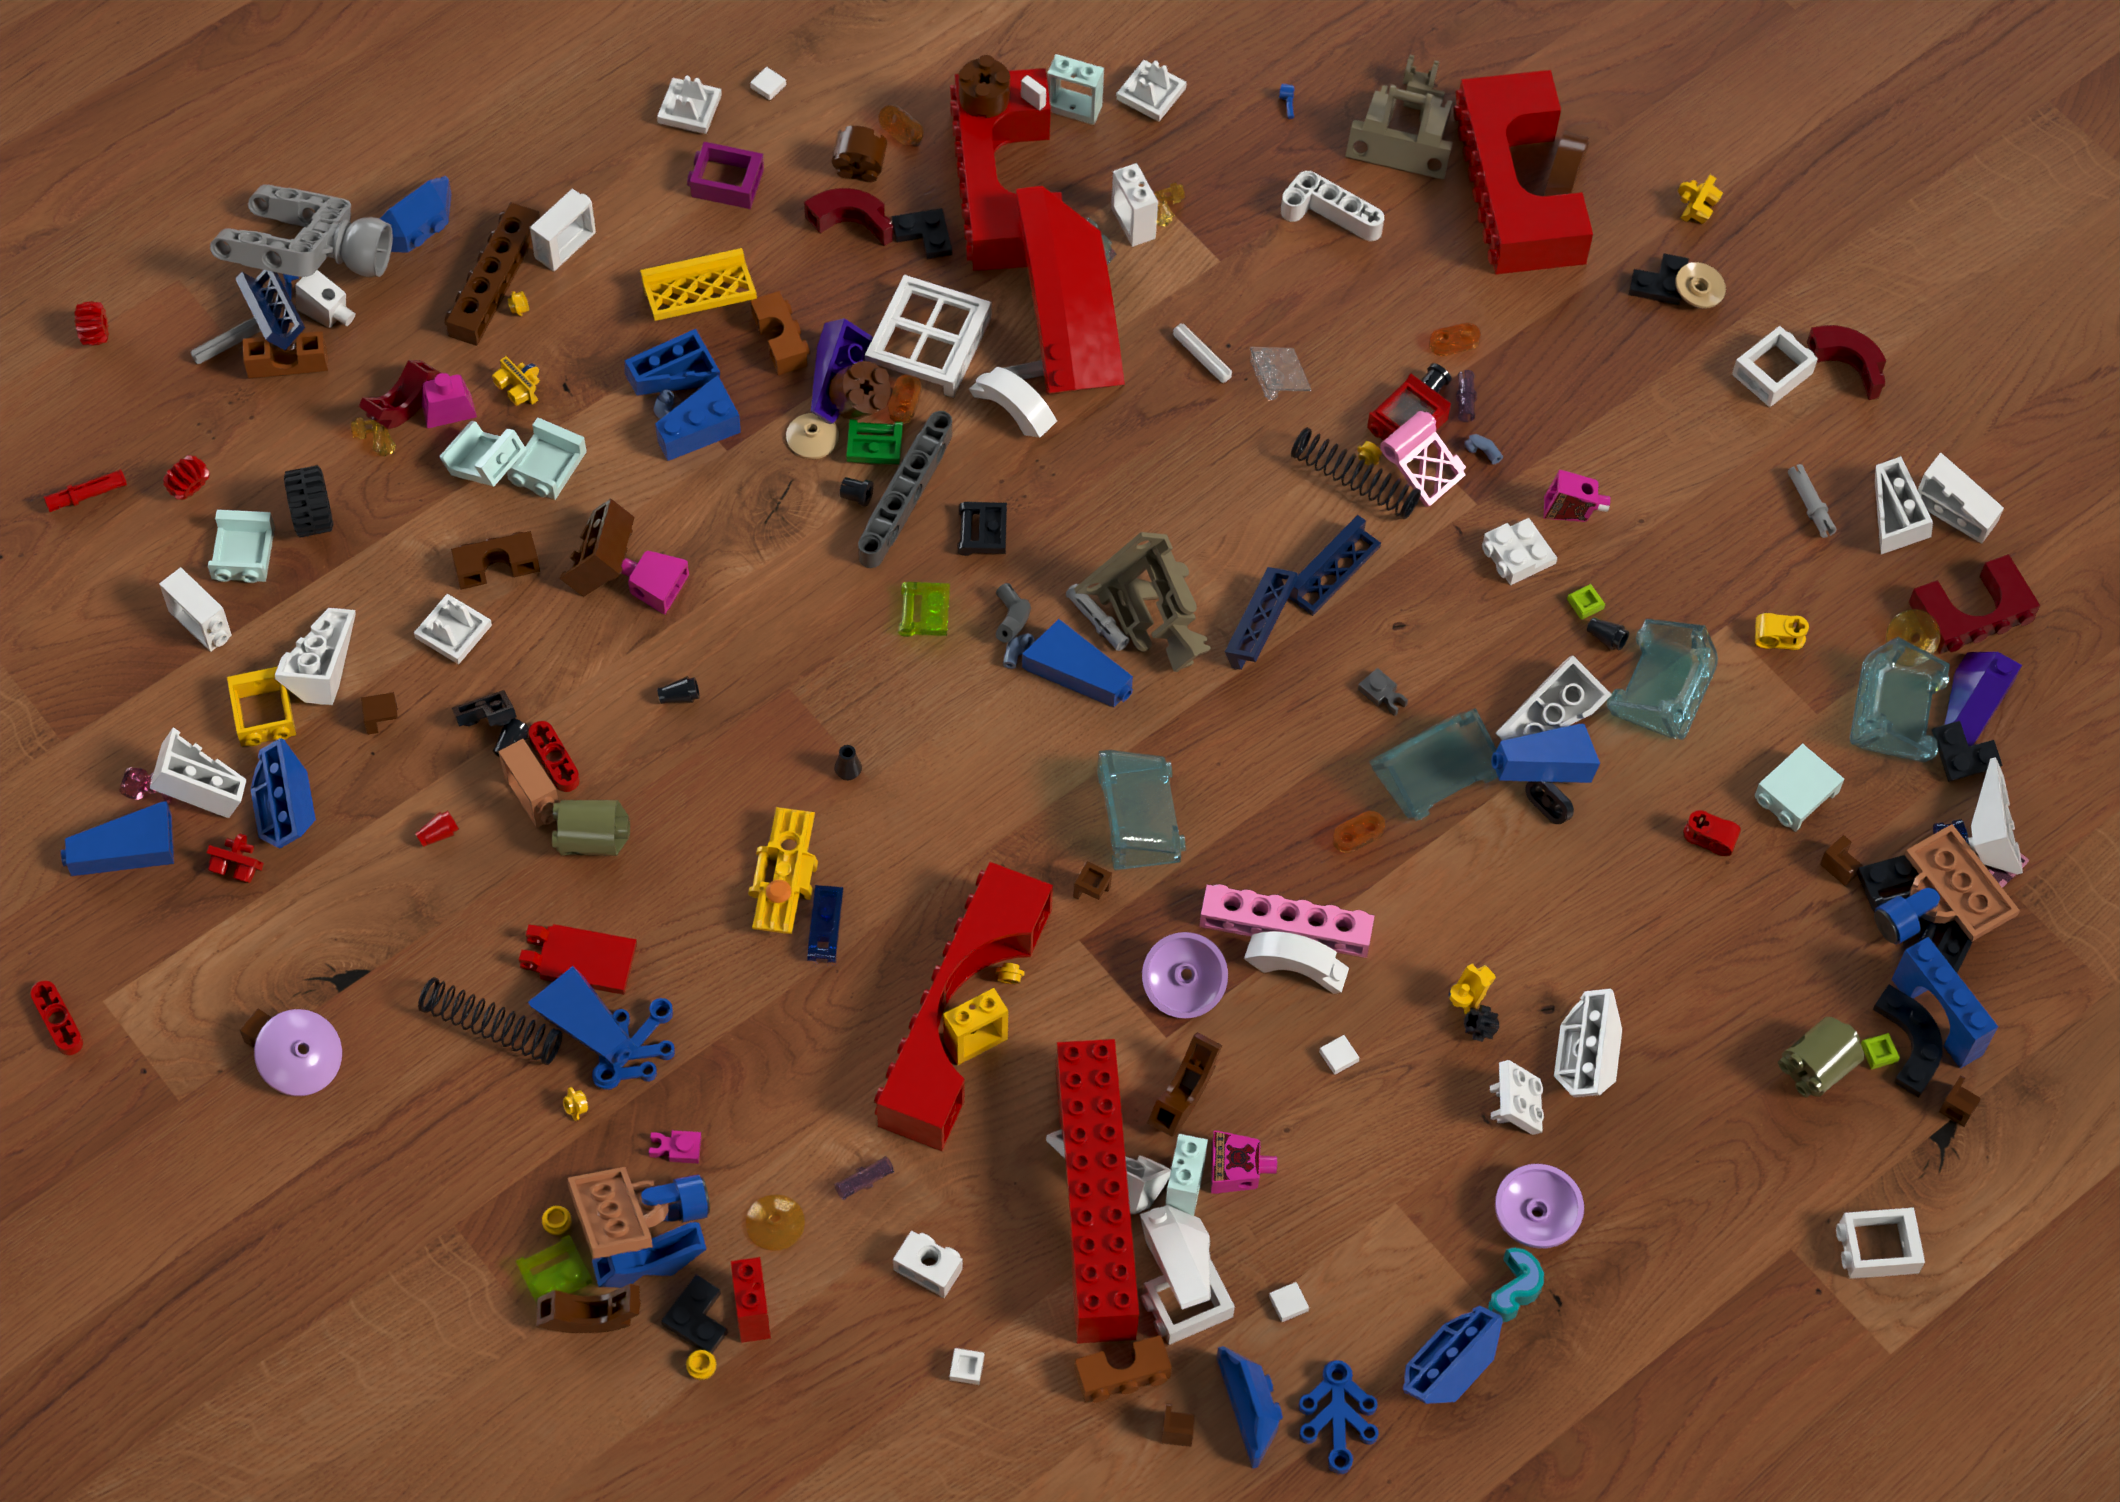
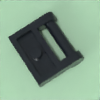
M960 503L958 513L961 515L960 542L957 544L958 554L962 556H969L973 553L1006 554L1007 503ZM974 514L980 515L979 541H971V525Z
M1905 855L1862 866L1856 871L1874 913L1878 906L1896 896H1901L1904 899L1910 897V890L1884 898L1879 893L1907 885L1912 887L1916 876L1919 875Z
M1926 920L1927 925L1918 942L1927 937L1932 940L1936 930L1939 928L1945 930L1946 932L1938 946V950L1955 972L1958 973L1972 944L1971 940L1954 920L1947 923H1933Z

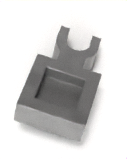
M1379 668L1375 669L1358 685V690L1377 707L1384 702L1394 716L1398 714L1399 708L1393 703L1398 702L1403 707L1407 706L1408 699L1402 694L1395 693L1397 684Z

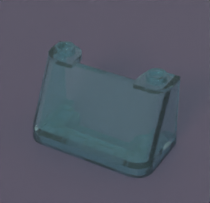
M1645 619L1642 628L1638 630L1636 642L1642 651L1640 660L1626 691L1616 688L1607 699V707L1611 714L1668 738L1683 740L1691 727L1716 670L1718 654L1705 625Z
M1899 637L1870 652L1865 658L1861 669L1850 734L1851 744L1864 750L1919 762H1927L1933 759L1938 751L1937 740L1930 735L1926 736L1932 694L1944 689L1948 684L1950 664Z
M1476 708L1455 714L1369 761L1374 773L1408 819L1414 818L1415 821L1430 814L1428 809L1433 807V804L1482 779L1484 783H1488L1498 778L1496 770L1493 769L1491 763L1492 755L1497 749Z
M1117 750L1099 751L1097 774L1099 785L1101 784V789L1104 791L1111 832L1110 841L1114 851V855H1112L1114 870L1181 862V852L1186 851L1184 835H1179L1169 782V778H1172L1171 762H1166L1164 756Z

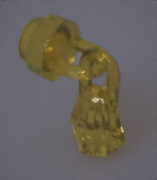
M1177 182L1170 183V188L1154 192L1156 199L1162 201L1158 202V226L1169 225L1175 216L1167 201L1173 200L1175 204L1185 199L1183 185H1177ZM1164 193H1171V196L1165 197Z
M363 417L355 418V421L351 422L353 438L364 439L366 434L373 433V450L377 455L387 456L394 453L396 444L390 437L386 427L382 426L383 431L379 432L381 424L374 420L364 421ZM372 424V429H366L365 425Z

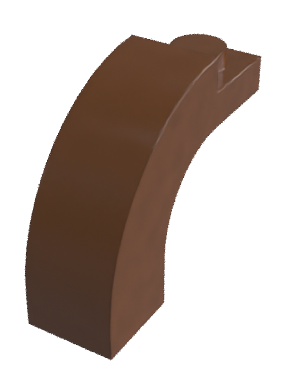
M1564 131L1554 158L1544 196L1573 193L1583 157L1587 152L1589 137Z
M1198 1032L1193 1036L1179 1070L1166 1091L1156 1100L1147 1124L1172 1137L1176 1134L1204 1092L1216 1067L1214 1064L1223 1045Z
M628 1284L611 1293L598 1296H579L558 1290L551 1291L537 1298L536 1327L565 1333H603L631 1326V1318L639 1315L641 1305L639 1299L640 1286Z

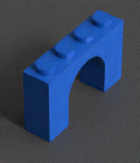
M1929 937L1906 949L1891 980L1901 992L1913 999L1927 990L1938 999L1946 1012L1950 1024V1033L1943 1047L1961 1069L1983 1056L1998 1025Z

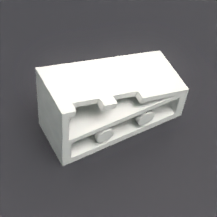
M1941 452L1924 473L1918 488V492L1928 512L1981 544L1998 523L2004 509Z
M1902 457L1876 465L1875 491L1881 554L1930 538L1933 521Z
M173 727L161 744L150 789L230 818L242 800L246 779L220 760L214 761L201 752L202 747L196 743L192 745L179 736L180 732Z

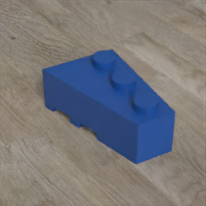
M696 329L625 360V376L637 396L660 393L662 390L677 391L700 388L717 375L720 378V371Z
M718 375L655 423L657 441L667 461L741 433L739 414Z

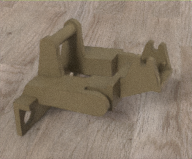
M1409 55L1403 84H1407L1406 91L1396 89L1395 85H1391L1389 94H1387L1388 86L1384 85L1381 91H1375L1365 122L1354 120L1352 123L1345 157L1445 179L1453 142L1442 140L1450 117L1453 101L1448 100L1445 108L1442 107L1445 92L1433 89L1439 61H1434L1432 70H1429L1427 74L1416 71V66H1413L1414 55ZM1396 99L1404 101V107L1421 110L1419 117L1421 125L1418 135L1388 128L1394 113ZM1356 141H1363L1367 145V151L1364 153L1356 152L1353 144ZM1431 158H1436L1441 161L1442 167L1438 170H1432L1427 162Z
M1140 532L1074 588L1077 594L1098 595L1102 605H1107L1111 601L1125 635L1131 636L1136 648L1143 652L1149 650L1152 646L1147 629L1154 624L1144 600L1159 599L1156 605L1164 623L1154 630L1151 635L1153 638L1167 639L1169 646L1166 648V652L1173 671L1178 672L1191 666L1194 663V658L1208 652L1211 647L1204 644L1208 640L1207 637L1188 630L1187 627L1196 619L1195 614L1192 613L1197 609L1196 602L1184 579L1189 575L1188 567L1182 562L1175 561L1171 552L1173 547L1167 534ZM1143 541H1149L1143 545H1138ZM1147 570L1152 582L1141 580L1137 577ZM1099 583L1098 585H1096V586H1094V587L1087 588L1088 586H1090V585H1092V584Z

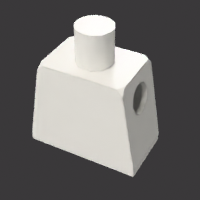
M318 270L311 276L302 277L296 283L297 310L326 327H332L337 320L345 326H348L353 321L355 313L346 307L345 292Z

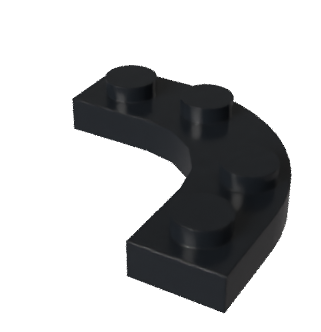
M1888 984L1874 1005L1873 1010L1897 1024L1906 1032L1911 1041V1055L1894 1083L1919 1098L1940 1064L1943 1051L1941 1032L1935 1019L1924 1006Z

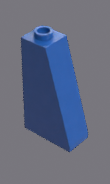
M1060 619L1022 654V668L1026 671L1111 707H1115L1120 701H1126L1133 692V676Z
M1576 724L1500 741L1491 759L1492 767L1496 770L1499 781L1591 783L1600 765L1585 724Z
M167 801L154 804L65 838V849L61 850L63 866L68 867L71 876L174 864L172 814Z
M574 966L528 1002L543 1018L614 1066L629 1059L632 1052L637 1049V1046L585 977Z

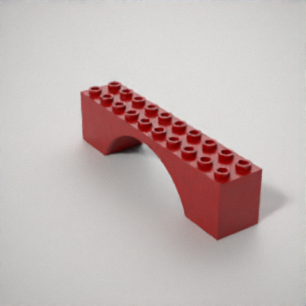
M989 862L985 871H980L976 880L977 890L975 894L970 893L965 904L967 911L963 918H958L954 927L956 935L952 942L948 941L942 954V957H945L942 965H936L931 977V981L934 982L930 990H924L920 1000L921 1010L919 1014H913L908 1027L911 1031L907 1038H902L898 1046L897 1054L900 1055L896 1063H890L885 1077L888 1079L884 1088L879 1087L874 1099V1103L877 1104L875 1115H877L878 1127L939 1151H943L965 1102V1078L949 1061L939 1037L938 1031L944 1010L961 985L977 972L1004 960L1031 957L1052 911V884L993 862Z
M1115 1039L1057 1042L1055 1071L1059 1122L1063 1135L1068 1185L1077 1344L1137 1340L1139 1308Z

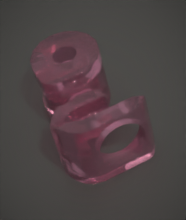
M127 768L124 772L119 792L131 799H142L146 791L155 794V790L150 789L154 772L149 777V774L144 769ZM160 793L164 801H167L168 805H170L173 797Z

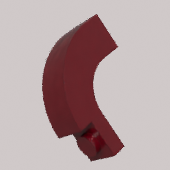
M836 188L818 193L804 202L805 218L820 234L838 223L855 222L865 226L884 246L892 242L893 225L890 219L885 216V205L881 200L867 192L852 188Z
M1837 325L1811 327L1807 345L1815 357L1818 358L1817 363L1840 361L1852 366L1862 379L1868 400L1879 399L1882 388L1885 387L1883 369L1886 364L1885 356L1880 348L1866 335L1848 327Z
M408 360L400 378L386 394L380 397H363L358 407L367 412L366 416L378 422L387 429L398 427L409 420L422 407L423 384L426 381L435 380V377L441 372L422 360Z

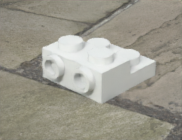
M1529 518L1513 526H1509L1506 523L1484 534L1482 548L1485 555L1492 558L1499 575L1502 578H1506L1510 585L1536 574L1557 562L1556 555Z

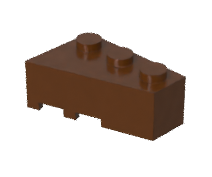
M612 499L594 509L580 536L584 541L578 552L576 550L572 552L570 559L573 560L570 570L562 572L560 580L583 597L609 580H615L623 569L621 566L624 556L628 551L627 544L633 532L632 525L635 517Z

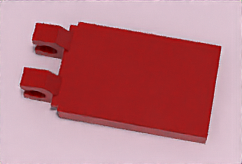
M528 924L526 931L527 943L543 947L541 954L521 949L519 962H521L520 968L540 973L541 980L554 982L574 966L593 989L624 995L637 947V939L556 924L548 926L547 929L543 926Z

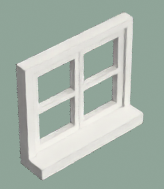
M904 275L865 354V361L944 386V395L954 398L992 318V304L984 299ZM912 293L937 301L926 325L900 317ZM944 303L970 311L959 335L933 327ZM895 327L921 335L910 359L884 351ZM927 337L953 345L943 369L916 361Z

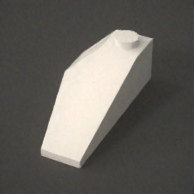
M328 608L311 626L310 633L305 638L300 637L296 641V647L291 653L286 652L281 657L275 673V679L305 703L333 705L341 681L356 615L355 610Z
M1574 656L1568 657L1495 734L1503 741L1570 726L1592 715L1612 694Z

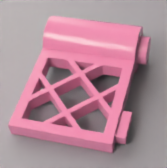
M1418 411L1380 444L1384 456L1396 464L1413 490L1415 488L1421 490L1420 500L1425 507L1434 503L1466 475L1463 471L1466 467L1457 455L1452 456L1436 433V420L1428 412ZM1432 442L1438 449L1437 459L1427 457V446ZM1410 460H1420L1419 475L1412 474L1406 464ZM1426 462L1437 463L1435 477L1425 476ZM1443 464L1449 465L1455 473L1450 480L1441 479ZM1424 480L1435 482L1434 493L1430 497L1424 491Z

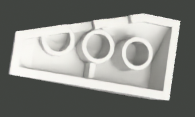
M1995 757L1990 759L1971 824L1973 837L1968 838L1971 849L1975 854H1978L1983 864L2018 875L2023 873L2018 843H2015L2012 831L2015 830V826L2008 808L2010 803L2004 775Z
M1062 1129L1048 1134L1046 1141L1065 1158ZM1140 1155L1138 1160L1125 1156L1130 1214H1137L1151 1207L1168 1182L1171 1169Z
M1169 1205L1154 1208L1140 1214L1146 1243L1180 1307L1185 1309L1210 1300V1236L1201 1219Z

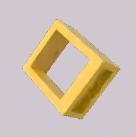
M278 666L227 677L235 726L241 747L257 746L263 742L278 740L279 738L286 740L291 736H296L288 689L275 679ZM280 690L285 720L245 728L240 698Z
M995 988L943 1014L944 1044L957 1065L1008 1040V1009ZM974 1005L976 1008L971 1010L969 1006Z

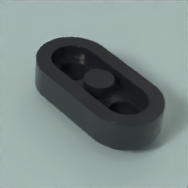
M1527 782L1525 787L1527 798L1552 823L1559 825L1573 817L1574 808L1572 802L1552 782Z

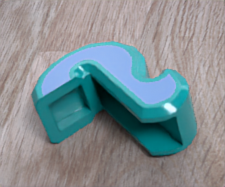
M1516 1247L1507 1249L1503 1259L1517 1278L1492 1293L1488 1310L1501 1315L1503 1322L1514 1319L1520 1305H1528L1534 1302L1541 1293L1544 1284V1271L1539 1261L1527 1250Z

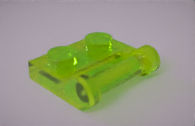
M904 582L901 585V594L903 595L902 622L899 624L898 633L904 637H910L914 634L947 636L950 584ZM922 595L920 622H913L914 596Z
M569 1234L562 1237L561 1242L526 1259L521 1257L515 1260L536 1305L537 1298L551 1291L558 1290L570 1294L592 1283V1278ZM565 1252L569 1255L570 1258L536 1275H532L530 1269Z

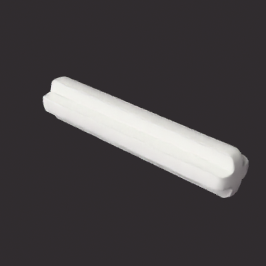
M1184 324L1175 327L1173 330L1174 337L1220 382L1225 383L1232 377V371Z

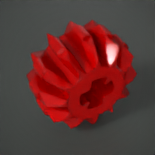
M88 301L77 304L74 312V321L78 338L82 345L95 346L106 343L109 335V326L106 310L102 303Z
M189 455L184 459H180L179 462L173 464L171 469L167 470V474L163 478V485L171 496H174L177 500H184L189 496H193L195 492L205 485V481L210 476L209 470L201 459L199 460L196 456Z

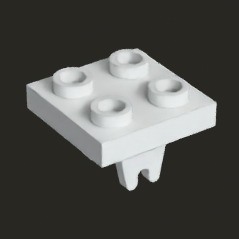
M1143 60L1117 92V100L1159 122L1186 89V82L1168 73L1165 65L1160 68L1157 61L1151 64Z
M685 76L684 80L672 78L657 116L658 123L707 134L722 96L721 89L702 85L699 78H695L694 82L690 80L689 76Z
M446 594L416 629L414 636L417 640L460 664L492 626L489 618Z
M1510 1060L1499 1062L1500 1082L1491 1085L1490 1092H1496V1096L1500 1097V1109L1491 1112V1119H1497V1123L1511 1122L1532 1135L1542 1133L1544 1113L1541 1104V1094L1543 1092L1541 1079Z

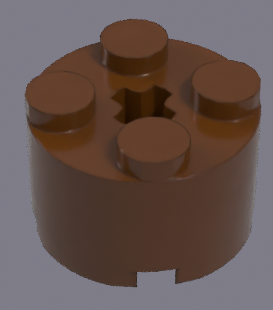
M983 55L979 59L968 62L959 71L960 105L968 114L978 117V114L986 115V118L1001 114L1007 108L1010 99V74L1002 63L994 60L990 55Z
M847 126L843 132L840 129L837 133L832 156V165L838 170L837 175L844 179H850L853 175L862 177L868 182L876 181L882 172L888 144L886 138L882 134L879 138L874 135L875 130L863 126Z
M860 361L839 371L832 378L829 385L830 401L832 405H836L839 410L838 413L847 419L859 420L885 408L889 400V374L884 368H880L872 362Z

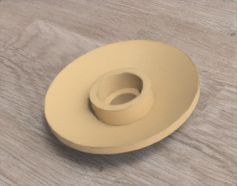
M1697 262L1689 263L1683 266L1677 273L1676 288L1681 297L1689 304L1699 308H1711L1718 305L1724 298L1726 292L1725 282L1719 272L1711 266Z
M807 413L800 415L790 423L786 431V441L791 451L796 455L806 459H819L827 456L836 448L839 441V430L835 422L829 424L815 414Z

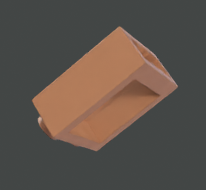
M521 739L498 751L504 778L536 828L554 822L553 805L554 803H559L556 788L525 740Z

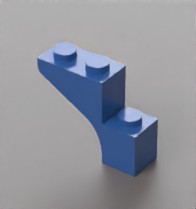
M691 1222L652 1238V1247L592 1259L598 1286L622 1288L628 1284H633L643 1275L673 1276L706 1250V1245L700 1223Z

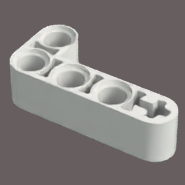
M1312 171L1301 172L1283 193L1281 215L1287 221H1298L1311 209L1364 240L1375 241L1382 235L1384 214L1380 209Z

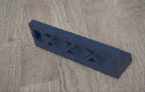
M263 270L254 279L241 272L235 280L265 340L286 350L305 329V326L278 273ZM269 279L268 287L264 288V283ZM274 293H277L276 300L272 303ZM282 308H285L283 318H279ZM294 323L293 328L288 332L289 324Z
M1357 515L1298 575L1299 578L1288 598L1312 616L1381 547V542L1365 531V519ZM1360 538L1370 545L1367 550L1355 551L1354 544ZM1340 558H1352L1353 565L1350 568H1338V561ZM1324 575H1335L1336 582L1333 585H1321V578ZM1318 592L1319 599L1313 605L1302 598L1306 593Z
M1267 567L1225 650L1232 668L1242 670L1246 661H1257L1299 578L1297 572ZM1282 579H1286V580H1287V582H1286L1285 585H1284Z

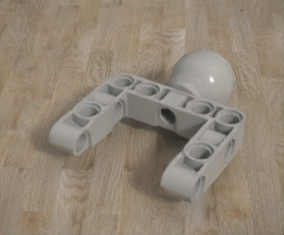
M262 185L249 198L248 208L254 215L304 226L295 239L289 240L257 231L226 228L210 244V250L216 258L248 267L297 277H308L313 275L325 259L329 257L334 258L338 264L344 262L351 271L370 278L380 277L384 274L391 255L393 232L391 224L374 217L360 218L351 224V203L346 199L293 188Z

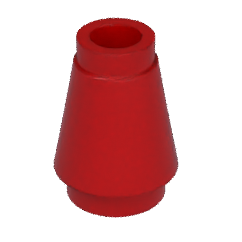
M447 810L444 813L439 812L415 834L422 846L425 847L428 844L430 845L455 836L454 832L458 831L459 828Z

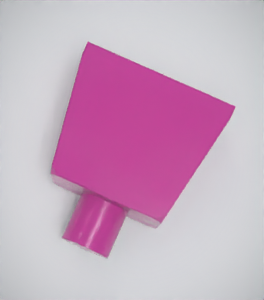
M440 373L435 377V380L426 381L423 384L422 409L427 429L477 417L471 393L461 375L449 376L446 373Z
M652 551L644 552L638 563L625 558L621 566L623 568L621 574L629 577L630 593L665 615L689 576L687 560Z

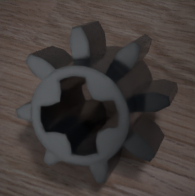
M1480 1005L1479 1009L1471 1007L1464 1018L1465 1033L1471 1034L1473 1040L1481 1042L1484 1041V1038L1493 1039V1035L1499 1029L1498 1013L1491 1012V1007Z

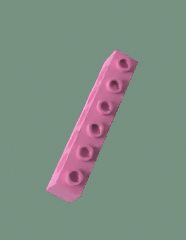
M1217 884L1206 886L1199 927L1246 936L1269 931L1287 932L1318 941L1332 948L1337 953L1367 958L1374 915H1369L1361 910H1342L1334 905H1315L1306 900H1288L1279 895H1261L1252 890L1239 891ZM1234 906L1237 910L1229 911L1225 907ZM1261 911L1266 915L1257 916L1253 912ZM1289 916L1293 920L1284 921L1281 917ZM1316 921L1321 926L1315 927L1310 925L1309 922ZM1343 926L1348 928L1349 931L1342 932L1337 928Z

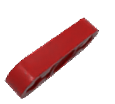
M546 721L533 723L529 728L530 742L555 786L563 792L575 790L580 782L578 770L554 728ZM542 731L543 734H546L548 744L544 745L542 738L537 736L538 732ZM552 751H558L562 754V757L555 762L549 761L546 758L548 753ZM563 767L567 776H571L570 781L562 779L560 769Z
M50 981L36 983L32 987L30 995L58 1050L64 1055L78 1053L83 1047V1038L56 986ZM43 991L48 993L53 1004L47 1006L41 996ZM62 1012L65 1014L62 1022L58 1024L49 1022V1018L53 1013ZM67 1030L73 1041L71 1045L65 1042L61 1032Z

